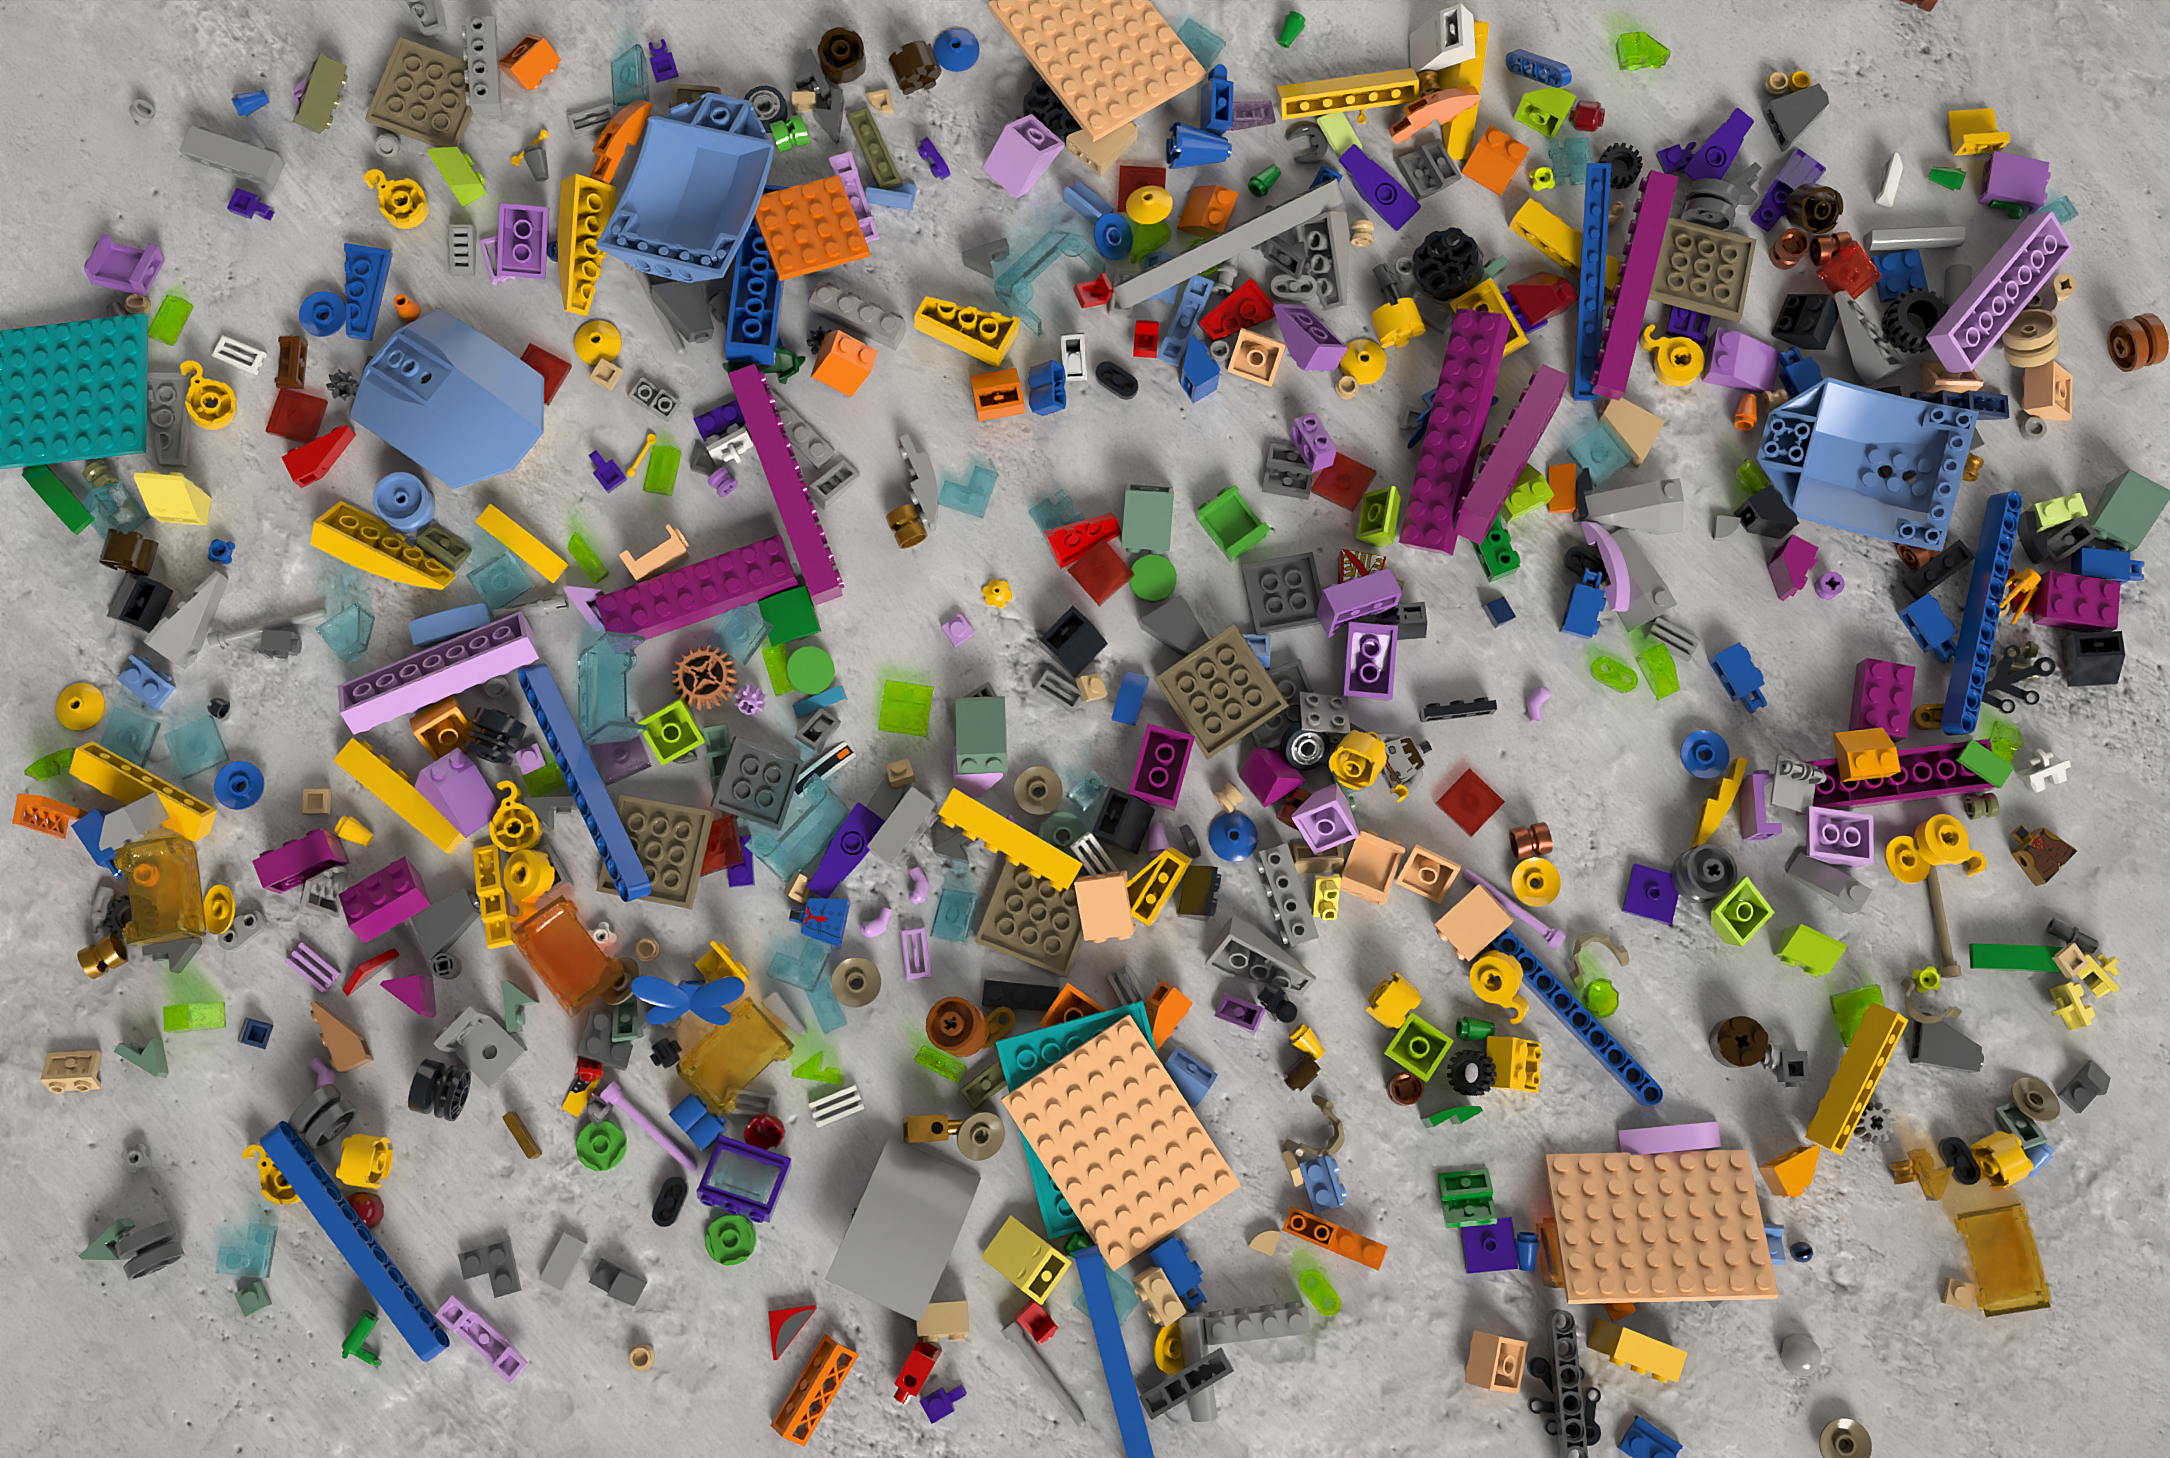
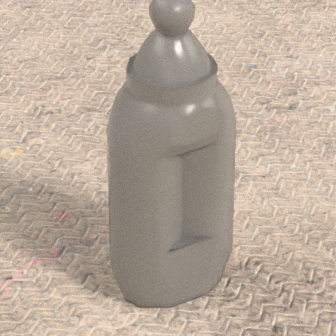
M100 886L96 892L90 911L93 926L91 931L94 934L98 932V928L107 920L106 914L111 912L107 909L109 906H113L116 896L115 889Z

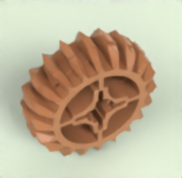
M698 645L697 652L689 648V656L686 657L683 653L680 655L683 660L682 663L675 661L674 665L679 670H672L671 674L678 678L671 680L673 686H677L674 689L675 694H681L680 697L687 701L689 707H693L696 703V708L702 710L705 704L706 708L711 710L713 702L717 707H720L719 699L729 700L726 692L734 693L735 690L730 685L737 684V679L732 677L737 675L738 672L736 669H731L735 665L734 661L728 660V653L721 655L722 650L719 647L713 651L712 646L707 645L704 651L703 647ZM709 660L705 661V663L701 667L693 666L695 663L699 661ZM716 663L722 666V681L714 676ZM687 673L695 679L692 692L686 686ZM698 675H708L710 679L701 680ZM707 688H716V690L710 694L700 695L701 693L703 694Z

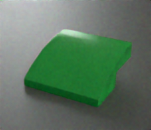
M807 586L792 589L758 602L771 646L774 648L821 632Z
M1481 1106L1450 1108L1430 1114L1422 1118L1421 1121L1426 1128L1435 1127L1447 1119H1450L1452 1124H1461L1483 1110Z
M1488 1169L1438 1173L1440 1198L1446 1228L1497 1224L1498 1218L1492 1197L1493 1187Z

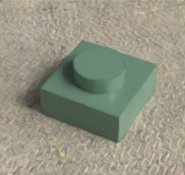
M258 1281L234 1294L244 1317H248L272 1304L262 1281Z

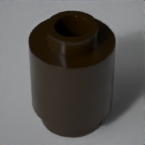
M1306 1055L1304 1058L1300 1057L1283 1073L1286 1077L1283 1081L1293 1092L1296 1089L1301 1092L1318 1076L1317 1073L1321 1068L1309 1055Z

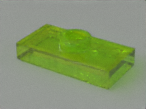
M785 643L761 650L775 696L778 697L797 691L792 688L787 680L786 665L789 655Z
M556 761L522 775L531 797H539L567 784Z

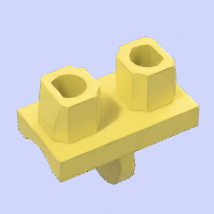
M1339 874L1315 876L1314 884L1312 885L1311 914L1313 917L1321 916L1322 920H1335L1337 918L1341 881Z
M2083 951L2082 953L2089 964L2076 975L2083 979L2093 971L2098 978L2089 984L2088 987L2098 998L2109 991L2113 993L2118 991L2120 988L2105 973L2109 971L2113 976L2120 973L2115 967L2119 961L2118 958L2112 956L2107 959L2103 953H2100L2096 957L2102 963L2099 966L2088 953Z
M2069 982L2049 989L2057 1006V1009L2051 1011L2052 1016L2061 1015L2069 1031L2092 1024L2091 1019L2095 1016V1013L2091 1006L2082 1004L2079 997L2083 995L2084 990L2080 983Z

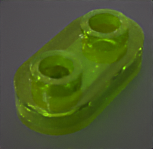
M1599 657L1591 664L1590 673L1592 677L1620 693H1629L1638 684V676L1634 670L1609 657ZM1601 665H1606L1608 672L1602 671ZM1623 676L1629 677L1630 682L1625 683Z
M1314 1269L1303 1271L1298 1279L1300 1290L1320 1314L1327 1317L1336 1315L1341 1308L1339 1295L1320 1272ZM1310 1277L1315 1279L1313 1287H1308L1306 1283ZM1325 1298H1330L1332 1301L1331 1306L1328 1308L1323 1306Z

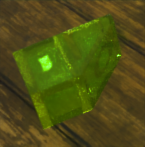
M1644 31L1623 33L1616 43L1620 70L1636 71L1647 67L1657 69L1665 66L1671 55L1668 48Z

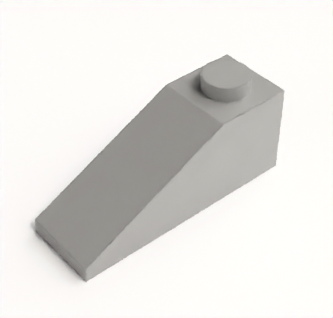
M1801 852L1797 854L1786 872L1848 914L1860 911L1872 892L1871 889L1853 877Z

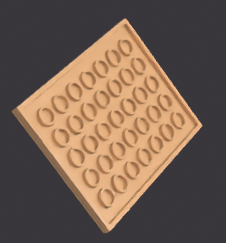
M992 0L988 3V9L1092 142L1204 80L1207 76L1205 69L1149 0Z
M1129 1014L1001 1098V1101L1094 1243L1099 1246L1100 1252L1113 1271L1241 1186Z
M1747 1150L1673 1151L1631 1155L1629 1152L1545 1155L1544 1160L1567 1304L1776 1299L1778 1297V1289Z

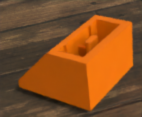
M1016 368L970 376L978 422L1025 413L1024 399Z

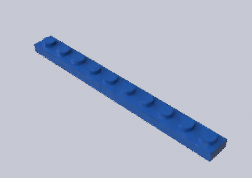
M1587 163L1573 401H1598V395L1591 393L1593 384H1590V379L1593 371L1597 370L1598 362H1595L1599 348H1601L1611 163Z

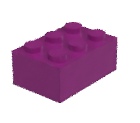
M2051 570L2040 575L2041 581L2037 584L2039 589L2035 592L2033 624L2085 633L2111 632L2118 629L2121 582Z
M1866 658L1859 662L1856 667L1848 731L1883 728L1894 743L1907 738L1915 667L1872 658Z
M1147 723L1128 794L1146 804L1175 811L1195 736Z
M314 829L306 833L307 837L300 840H289L283 843V847L275 851L271 849L260 853L259 858L252 862L262 887L282 894L306 883V880L330 868L349 864L350 862L340 838L323 829Z
M405 856L338 894L348 927L364 944L431 905L420 873Z

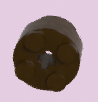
M836 27L823 34L817 49L823 73L833 83H849L865 73L866 55L863 41L858 33L853 30H845L843 27Z
M925 41L910 42L901 47L903 51L899 54H896V52L891 54L888 63L898 87L904 95H909L921 88L929 90L936 86V80L941 75L942 70L930 43L927 45Z
M1806 183L1796 188L1786 197L1787 219L1793 228L1814 234L1827 233L1837 225L1838 222L1836 221L1839 215L1843 213V199L1840 193L1828 186Z
M109 528L99 563L114 570L118 568L126 570L125 573L127 574L133 573L146 577L152 569L159 543L149 539L143 540L144 535L134 531H128L126 535L119 530Z
M1736 1016L1722 1020L1713 1027L1709 1035V1044L1714 1058L1720 1064L1729 1068H1742L1752 1066L1764 1057L1769 1037L1756 1020L1746 1016ZM1736 1038L1740 1039V1047H1737L1738 1042L1735 1040Z

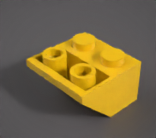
M1488 1036L1486 1056L1493 1059L1490 1063L1495 1064L1496 1068L1492 1069V1072L1497 1073V1077H1492L1491 1079L1495 1081L1494 1086L1489 1085V1087L1538 1093L1541 1081V1042L1515 1037Z

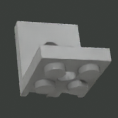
M473 1006L462 1008L455 1015L456 1020L450 1026H445L437 1033L436 1037L438 1039L433 1043L440 1051L454 1053L489 1088H492L527 1052L485 1009ZM489 1045H494L497 1048V1054L493 1059H488L485 1056V1049Z

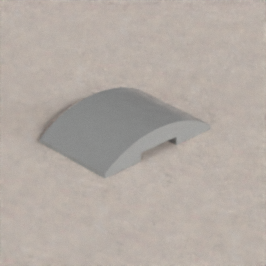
M888 1137L825 1280L920 1322L953 1250L981 1178L894 1138Z

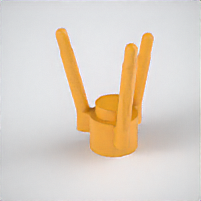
M2028 567L2021 573L2017 571L2006 581L2005 588L2015 582L2016 588L1999 604V608H2003L2019 591L2023 593L2028 591L2011 620L2012 624L2017 622L2031 597L2039 589L2037 584L2041 581V577Z

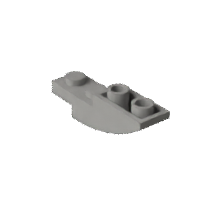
M907 433L899 437L901 445L898 446V450L903 460L908 459L911 466L907 467L912 480H915L910 482L912 491L908 493L913 504H918L922 511L918 514L923 525H928L930 530L933 531L936 530L939 509L934 470L927 451L917 454Z

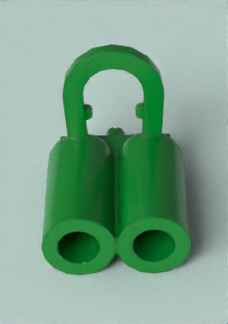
M368 1310L362 1311L342 1342L343 1359L352 1354L372 1366L378 1367L382 1364L380 1358L361 1348L379 1320L377 1315Z

